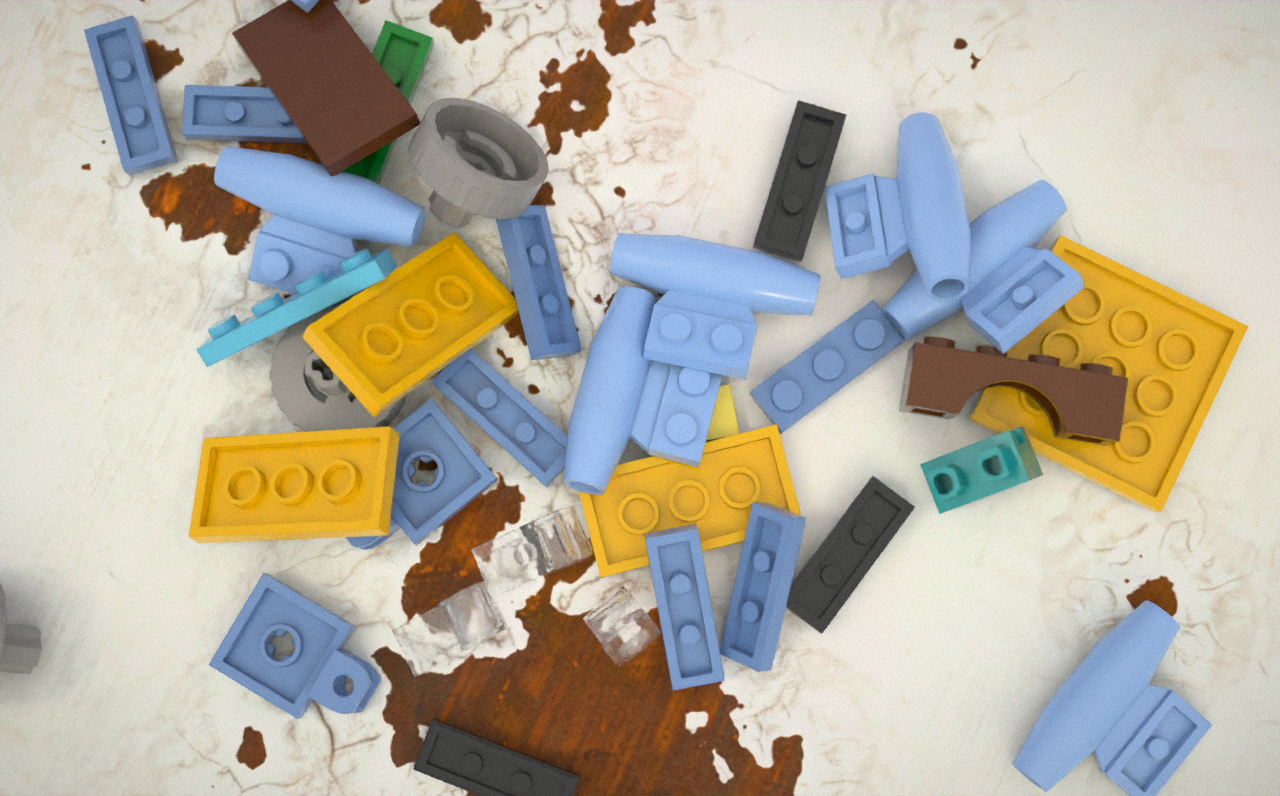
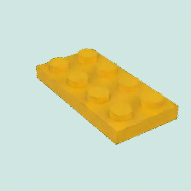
M453 232L391 272L385 279L366 288L309 325L302 338L364 407L376 417L517 315L519 310L516 298L464 241Z
M777 424L705 442L699 467L651 456L617 465L602 495L587 494L579 491L600 578L650 566L644 533L696 524L701 549L704 552L744 541L753 502H767L801 515Z
M391 426L204 438L189 538L198 543L387 536L389 535L400 433Z

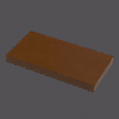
M288 0L232 32L240 49L330 176L339 174L420 124L417 113L332 0H319L308 13L293 1Z

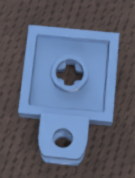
M432 398L394 427L400 433L389 535L345 537L353 547L364 550L377 547L400 528L414 545H418L498 481L496 476ZM421 459L425 463L433 460L436 461L438 468L434 471L436 480L429 485L422 481L416 485L412 481L411 477L417 472L413 466L416 460Z
M266 573L262 574L208 664L296 719L303 718L313 700L340 714L363 712L381 683V676L375 667L347 649H343L354 632L355 625ZM287 632H290L294 637L292 644L295 646V651L292 656L284 655L278 660L274 657L276 647L271 643L274 635L284 637ZM348 677L354 683V689L351 694H348L345 690V682Z

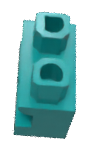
M1024 426L1007 430L920 464L939 514L1043 475Z

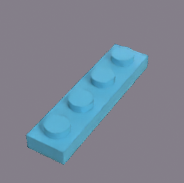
M367 248L360 250L339 263L343 269L342 271L326 278L323 271H319L295 285L298 293L282 300L279 293H276L253 305L251 310L254 315L240 322L235 315L225 318L207 329L211 337L196 349L206 367H209L385 279L397 267L388 248L372 256Z

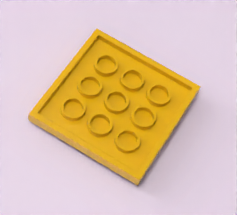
M1060 235L1055 239L1050 251L1081 274L1085 287L1010 348L1007 357L1027 361L1028 355L1031 354L1048 355L1059 358V366L1080 370V364L1082 363L1101 364L1112 367V375L1127 377L1128 384L1120 441L1102 446L1055 438L1049 419L1041 406L1027 394L1006 387H993L982 390L968 420L995 434L1024 426L1034 453L1155 513L1162 512L1249 326Z

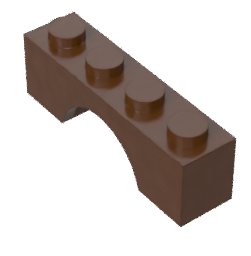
M924 337L923 343L915 342L908 350L899 411L951 420L960 414L964 405L974 393L987 388L1006 387L1027 394L1041 406L1049 419L1055 438L1102 446L1120 441L1128 378L1112 375L1113 368L1110 366L1082 363L1080 364V370L1059 366L1060 359L1053 356L1031 354L1028 355V360L1026 361L1008 358V351L1003 354L996 347L985 345L976 346L975 352L955 349V341L941 337Z

